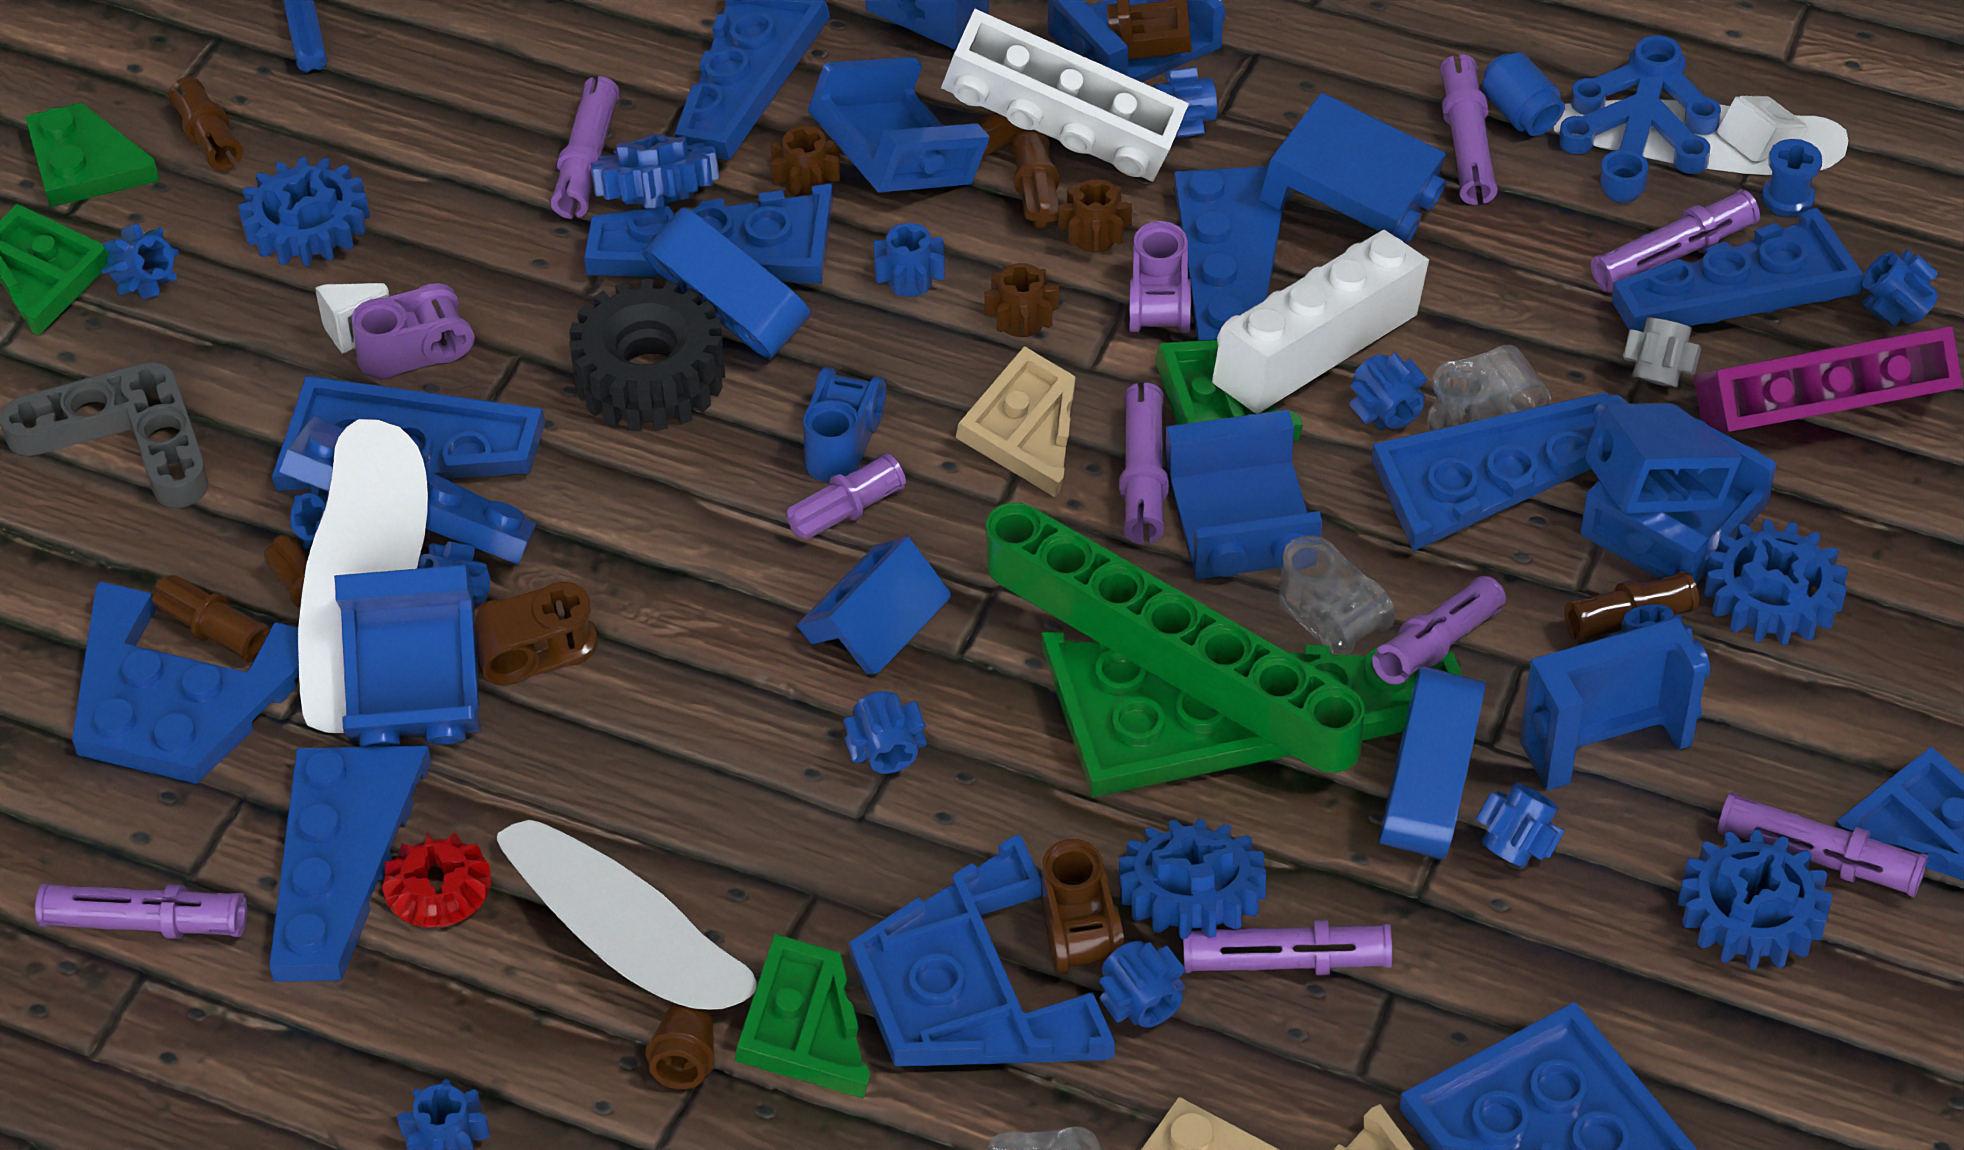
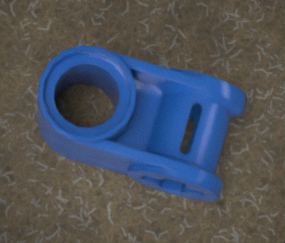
M822 368L815 385L813 397L803 417L805 467L813 478L829 483L831 477L836 474L847 476L859 469L871 436L877 430L883 415L887 387L884 378L874 376L871 381L839 376L834 368Z

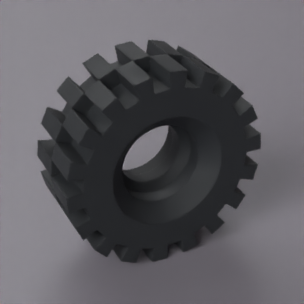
M654 279L641 280V288L630 290L628 282L615 285L616 295L609 297L604 290L593 296L594 309L584 304L577 312L579 323L572 322L569 331L571 340L569 341L576 392L580 401H586V408L592 415L596 416L603 411L605 423L615 427L621 419H625L628 423V430L642 431L643 422H654V429L657 431L668 429L667 419L676 417L680 425L692 420L691 409L693 407L703 413L711 406L710 394L718 397L723 388L722 378H725V360L719 317L716 318L715 308L709 300L701 304L700 293L692 288H689L683 295L680 294L679 283L666 281L663 289L655 288ZM643 354L667 356L664 360L653 364L629 362L631 359Z

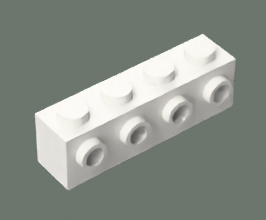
M974 9L941 86V89L953 93L958 100L967 105L987 108L1007 117L1012 124L1019 128L1037 130L1061 141L1071 151L1084 154L1089 153L1113 164L1116 169L1128 176L1143 177L1152 182L1171 148L1189 105L1185 101L977 9Z
M1386 230L1380 231L1362 243L1353 244L1344 254L1322 267L1313 268L1302 279L1282 291L1273 292L1265 301L1242 315L1231 317L1222 326L1217 337L1218 352L1212 383L1254 413L1259 414L1415 317L1418 313L1429 259Z

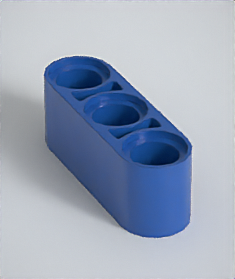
M682 207L642 250L644 258L658 274L667 281L679 283L680 292L683 294L689 288L699 292L701 304L709 300L715 308L716 318L719 317L721 325L766 359H772L811 316L808 306L794 291L700 216L687 208Z
M1422 665L1419 667L1407 711L1378 844L1440 860L1446 859L1458 816L1486 682Z

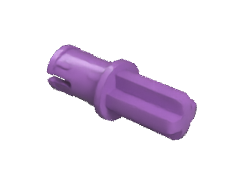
M884 453L878 459L847 476L841 474L832 476L828 487L789 507L786 512V518L790 529L796 537L810 539L848 517L852 521L860 519L863 515V509L905 488L906 479L901 466L892 455Z

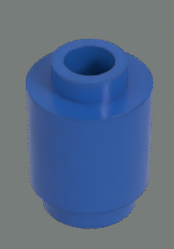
M1524 53L1503 54L1495 58L1486 68L1482 83V93L1518 131L1526 130L1531 136H1539L1549 131L1560 120L1565 110V104L1560 99V90Z

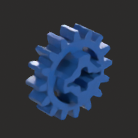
M666 134L646 135L639 140L619 143L616 145L617 150L613 151V155L600 156L598 161L590 163L596 196L604 195L607 200L622 197L625 205L639 204L644 205V208L664 207L667 203L690 199L693 197V192L698 191L697 186L713 185V180L720 178L714 146L705 147V143L687 145L685 137L673 138L667 137Z
M299 157L297 167L290 169L284 163L278 162L276 163L277 174L270 176L259 172L256 175L258 188L245 187L243 190L245 203L239 204V213L248 245L257 244L259 255L263 258L276 251L279 264L282 265L287 264L293 256H300L303 266H309L312 256L316 254H321L328 261L333 260V248L339 246L350 250L354 247L352 234L364 235L367 231L364 219L370 217V210L362 179L360 177L351 178L350 168L347 165L332 171L330 159L323 158L317 166H309L306 157Z
M1763 519L1762 528L1759 532H1754L1744 523L1738 525L1736 539L1722 535L1719 538L1717 552H1710L1708 557L1704 594L1706 597L1715 598L1712 613L1715 616L1731 614L1730 630L1734 633L1746 626L1753 628L1755 642L1761 643L1767 633L1776 634L1781 645H1788L1792 632H1798L1807 641L1814 639L1816 625L1830 629L1833 626L1835 613L1841 612L1847 591L1845 582L1848 571L1847 567L1836 565L1839 554L1837 548L1832 547L1821 550L1818 548L1821 534L1813 532L1803 538L1797 535L1798 527L1797 523L1790 522L1784 531H1776L1770 519ZM1742 566L1741 575L1735 578L1734 573ZM1816 586L1817 592L1812 597H1809L1810 588Z
M1197 819L1193 826H1182L1177 820H1170L1169 832L1161 833L1154 828L1148 827L1144 829L1145 843L1130 840L1127 843V856L1119 857L1121 904L1132 905V919L1135 921L1152 917L1153 931L1157 933L1164 931L1171 925L1178 927L1180 938L1187 939L1192 930H1203L1209 938L1216 937V925L1224 923L1235 930L1241 928V914L1256 916L1259 913V899L1266 898L1267 869H1264L1263 851H1252V838L1249 835L1232 839L1231 826L1228 824H1224L1215 831L1206 830L1205 819Z
M1753 830L1750 841L1741 843L1732 831L1726 832L1722 849L1706 841L1701 846L1699 859L1689 858L1686 863L1678 897V905L1685 907L1682 923L1684 928L1700 927L1697 942L1699 947H1709L1714 943L1722 946L1720 961L1728 963L1738 953L1746 955V963L1749 969H1757L1761 956H1769L1778 968L1785 967L1789 950L1804 958L1809 954L1812 939L1821 940L1824 935L1832 902V893L1824 891L1827 879L1825 870L1808 871L1812 854L1808 850L1799 852L1794 856L1788 853L1789 838L1781 836L1772 846L1764 844L1760 830Z

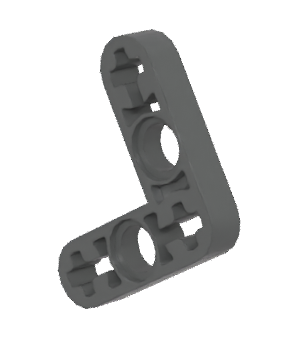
M155 362L141 363L24 395L10 401L0 414V424L8 447L13 452L25 456L40 455L133 429L153 494L158 502L167 507H188L198 502L207 492L208 478L203 458L174 373L164 364ZM156 390L160 404L149 407L145 392ZM88 402H101L106 405L103 410L94 415L82 416L75 413L80 406ZM63 413L64 420L57 421L56 415ZM36 422L37 424L32 428L24 427V425ZM173 427L180 430L174 438L167 441L158 442L149 439V436L160 428ZM179 461L185 478L173 480L168 464Z

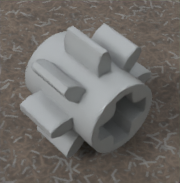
M1647 317L1643 332L1629 329L1623 358L1626 361L1635 362L1632 377L1657 385L1677 388L1681 373L1693 376L1696 372L1701 345L1689 343L1692 328L1668 320Z

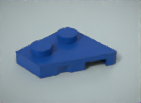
M1932 746L1836 821V828L1852 833L1856 827L1870 831L1869 838L1920 855L1921 853L1928 855L1927 869L1964 881V774Z

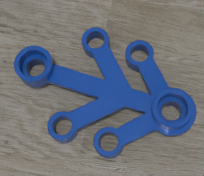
M1653 35L1641 39L1630 53L1627 65L1596 78L1580 79L1572 86L1571 106L1576 112L1584 116H1571L1562 121L1559 145L1564 151L1571 154L1586 153L1593 148L1596 135L1627 123L1620 149L1605 155L1601 162L1600 186L1606 196L1614 202H1632L1646 189L1649 165L1643 154L1651 126L1675 149L1674 165L1678 170L1684 173L1695 174L1704 171L1708 167L1710 144L1705 138L1698 135H1708L1718 129L1721 107L1716 100L1705 97L1683 75L1686 66L1685 57L1681 52L1679 44L1669 37ZM1638 85L1636 94L1605 107L1606 96ZM1662 88L1686 109L1684 123L1659 99Z

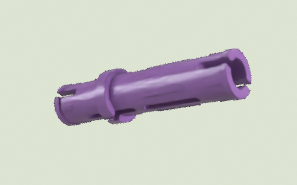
M1459 54L1462 72L1457 73L1453 55L1443 61L1440 66V74L1446 94L1442 102V110L1445 122L1451 126L1460 184L1459 193L1464 202L1478 205L1475 187L1481 186L1483 202L1485 204L1494 199L1498 191L1491 164L1484 121L1488 115L1487 99L1485 94L1479 91L1475 59L1468 55Z
M603 76L598 77L594 93V78L591 77L585 81L568 146L560 152L556 164L557 170H560L550 201L551 207L558 215L568 219L573 218L576 202H578L576 209L577 218L584 216L588 210L589 197L593 187L590 163L598 161V157L602 154L612 114L620 94L616 83Z
M1740 189L1733 195L1705 208L1700 205L1688 208L1682 213L1681 219L1649 234L1642 235L1638 239L1608 253L1593 257L1591 260V271L1594 280L1603 291H1608L1609 293L1613 291V283L1679 259L1694 251L1705 253V248L1718 244L1720 239L1748 226L1756 225L1760 220L1759 207L1754 197L1747 190L1743 191Z
M1137 383L1130 386L1124 396V403L1126 405V469L1123 470L1119 477V490H1121L1120 495L1125 500L1124 535L1133 543L1144 544L1145 524H1149L1150 543H1155L1164 534L1162 501L1168 495L1169 484L1167 474L1162 469V405L1164 404V394L1155 384L1144 383V401L1139 402V387Z
M1480 576L1472 580L1470 585L1444 601L1429 614H1419L1407 620L1400 627L1399 634L1389 642L1380 645L1376 649L1379 653L1373 654V667L1377 675L1383 681L1397 685L1406 681L1421 665L1431 667L1438 664L1446 657L1451 645L1502 610L1499 607H1503L1506 602L1502 586L1491 577Z
M1731 792L1726 799L1717 832L1722 835L1732 831L1738 838L1750 841L1753 830H1760L1764 844L1772 846L1781 836L1789 838L1788 853L1794 856L1799 852L1808 850L1812 854L1810 862L1840 871V879L1854 882L1856 877L1908 893L1912 897H1915L1918 892L1928 860V855L1921 853L1920 855L1869 838L1870 831L1856 827L1852 833L1802 817L1796 813L1787 812L1738 796L1734 792Z
M43 883L39 887L36 896L35 915L36 921L40 922V927L59 926L106 930L162 932L163 937L166 939H180L185 933L240 937L246 926L247 901L246 898H243V893L188 892L184 885L176 884L167 885L165 890H140Z
M1314 920L1313 927L1216 929V937L1210 938L1203 930L1191 931L1187 939L1183 938L1184 968L1186 969L1184 973H1191V971H1257L1315 968V975H1330V968L1366 966L1392 968L1390 924H1383V926L1328 927V920ZM1353 944V948L1350 950H1293L1295 945ZM1281 946L1280 951L1220 952L1222 947Z

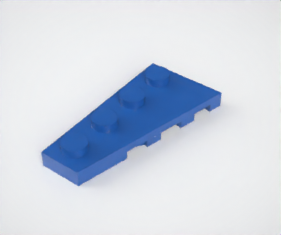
M725 0V10L723 14H717L712 28L714 41L710 51H704L699 64L701 71L699 83L691 86L675 131V138L685 137L687 145L705 143V147L714 146L717 158L730 160L829 20L830 14L826 0Z
M1269 166L1174 172V192L1179 226L1186 233L1188 241V279L1191 280V309L1196 341L1217 340L1222 326L1231 317L1242 315L1265 301L1269 296L1271 275H1273L1276 247L1284 211V205L1278 210L1259 200Z
M832 183L811 186L812 195L784 198L783 190L758 193L759 202L725 206L724 199L721 198L700 201V206L691 210L781 282L822 284L833 205ZM668 206L592 216L584 257L586 275L663 278L646 261L642 250L676 213H673Z
M1816 207L1800 213L1799 223L1783 229L1777 223H1773L1755 230L1754 240L1739 246L1732 247L1724 241L1705 248L1703 259L1689 264L1681 259H1676L1613 283L1612 303L1627 328L1641 332L1644 331L1647 317L1668 320L1687 326L1703 323L1711 324L1724 319L1756 313H1770L1782 308L1814 302H1828L1835 298L1861 294L1863 273Z
M306 376L272 475V480L276 491L311 489V484L279 471L287 449L314 415L344 430L358 419L380 420L398 426L418 446L425 469L444 479L530 473L544 429L545 418L541 408Z
M1607 392L1373 444L1371 461L1413 552L1590 470L1591 467L1586 462V450L1596 427L1593 421V412L1598 403L1608 397Z
M314 415L287 449L279 472L330 491L334 449L338 437L344 429ZM425 469L428 492L425 529L461 543L473 545L477 549L519 565L530 544L537 523L525 518L524 513L512 505L490 501Z
M429 746L297 748L269 964L273 982L338 981L343 979L371 911L369 901L378 879H384L385 862L392 859L390 850L399 828L405 827L414 806L412 796L419 779H425L432 762Z

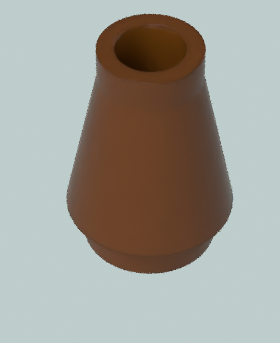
M672 1002L646 1047V1058L649 1063L650 1073L659 1083L673 1089H690L698 1086L704 1077L713 1070L715 1064L713 1009H694Z

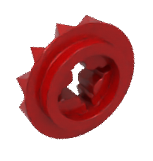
M427 832L423 841L419 844L410 846L401 843L398 857L395 860L385 862V878L382 889L388 907L401 920L419 927L439 928L456 924L471 916L481 907L490 891L491 872L489 863L483 857L477 843L467 845L461 841L455 832L447 839H435ZM437 865L438 868L441 867L444 874V884H441L442 893L440 894L435 893L434 886H431L428 880V870L431 869V866Z

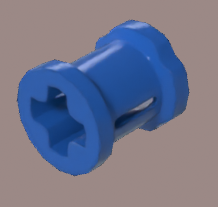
M1801 139L1781 140L1773 145L1769 152L1768 165L1772 170V176L1763 186L1762 202L1773 214L1794 218L1798 217L1800 213L1811 210L1814 205L1815 190L1811 187L1812 178L1818 175L1822 167V154L1810 142Z

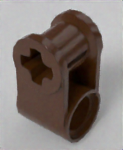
M558 582L511 598L492 600L477 607L474 610L477 659L486 681L502 686L516 684L528 677L565 666L578 665L588 660L595 653L598 638L594 625L591 621L587 620L591 607L586 591L575 583ZM558 600L562 601L564 616H558L556 601ZM571 631L575 644L573 648H569L566 633Z
M1066 839L1052 845L1043 857L1042 907L1046 919L1052 965L1055 974L1059 976L1068 974L1069 967L1106 961L1116 949L1125 945L1119 912L1116 905H1113L1103 859L1099 850L1092 844L1080 839ZM1067 881H1077V882H1080V883H1082V884H1079V885H1067V884H1064V882H1067Z

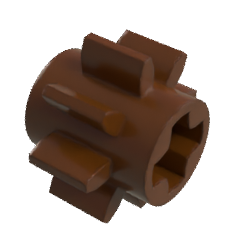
M812 126L792 128L785 133L782 143L777 142L770 145L772 182L774 185L785 183L791 196L812 195L811 186L829 184V181L836 182L841 179L839 146L833 140L826 141L824 133L819 128Z
M1090 179L1081 182L1075 188L1069 187L1067 189V203L1058 205V228L1068 230V244L1071 246L1076 244L1080 249L1088 252H1102L1111 248L1115 243H1123V228L1132 226V203L1121 202V187H1114L1105 180Z
M1027 263L1012 264L1006 267L1000 274L993 273L991 275V290L984 292L985 315L997 316L998 332L1005 331L1014 337L1035 335L1043 327L1050 328L1053 326L1052 311L1059 309V285H1047L1046 270L1044 268L1038 269L1036 266Z

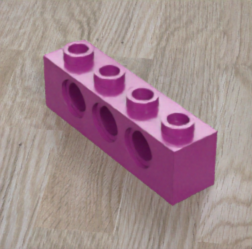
M1953 326L1693 374L1701 420L1721 433L1963 387Z

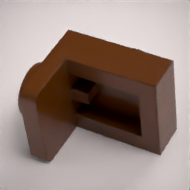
M1117 0L1115 4H1107L1108 26L1128 46V60L1154 56L1166 57L1172 54L1192 52L1187 0H1168L1130 5V0Z

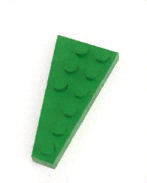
M1041 632L1042 651L1092 798L1292 756L1101 643L1065 641V633ZM1305 645V653L1288 652L1351 688L1361 697L1364 703L1362 741L1403 732L1418 670L1411 674L1406 681L1396 685L1383 681L1377 675L1372 661L1373 654L1379 653L1376 650L1377 648H1373L1367 656L1330 654V646ZM1448 651V654L1442 661L1430 667L1463 676L1453 652Z

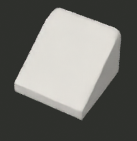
M1769 96L1735 97L1717 132L1719 136L1752 161H1761L1769 157V152L1773 145L1781 140L1799 139L1805 135L1808 128L1804 122Z
M384 283L326 284L315 288L323 326L342 354L355 348L352 314L355 308L370 299L389 297L388 288Z

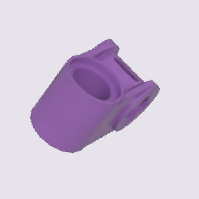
M1150 222L1142 226L1134 237L1133 278H1130L1129 333H1139L1141 327H1178L1180 333H1190L1191 280L1188 279V241L1186 233L1179 226L1171 222Z
M433 283L416 290L386 298L370 299L361 303L352 314L359 369L372 378H393L407 371L437 363L455 361L469 352L474 343L475 336L470 324L458 315L459 301L454 290L446 284ZM433 300L437 301L439 304L437 313L432 304ZM442 334L446 340V346H443L440 342Z

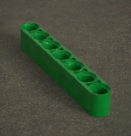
M1007 503L991 511L986 519L987 570L990 577L998 584L1315 769L1323 772L1337 773L1348 770L1357 763L1361 755L1364 703L1361 697L1351 688L1032 506L1024 503Z

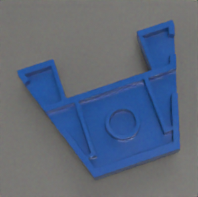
M99 581L95 589L72 737L76 753L79 756L198 784L254 730L252 721L271 702L281 704L296 689L295 679L299 676L298 627L275 622L249 671H239L136 646L156 611V607L151 599L152 593Z
M1021 834L1013 836L998 845L999 853L980 866L976 867L973 863H970L953 874L952 884L928 900L923 901L919 897L849 942L850 959L895 1067L1102 1061L1115 1057L1114 1038L1093 992L1028 1013L1022 1011L981 918L983 914L1042 897V880Z

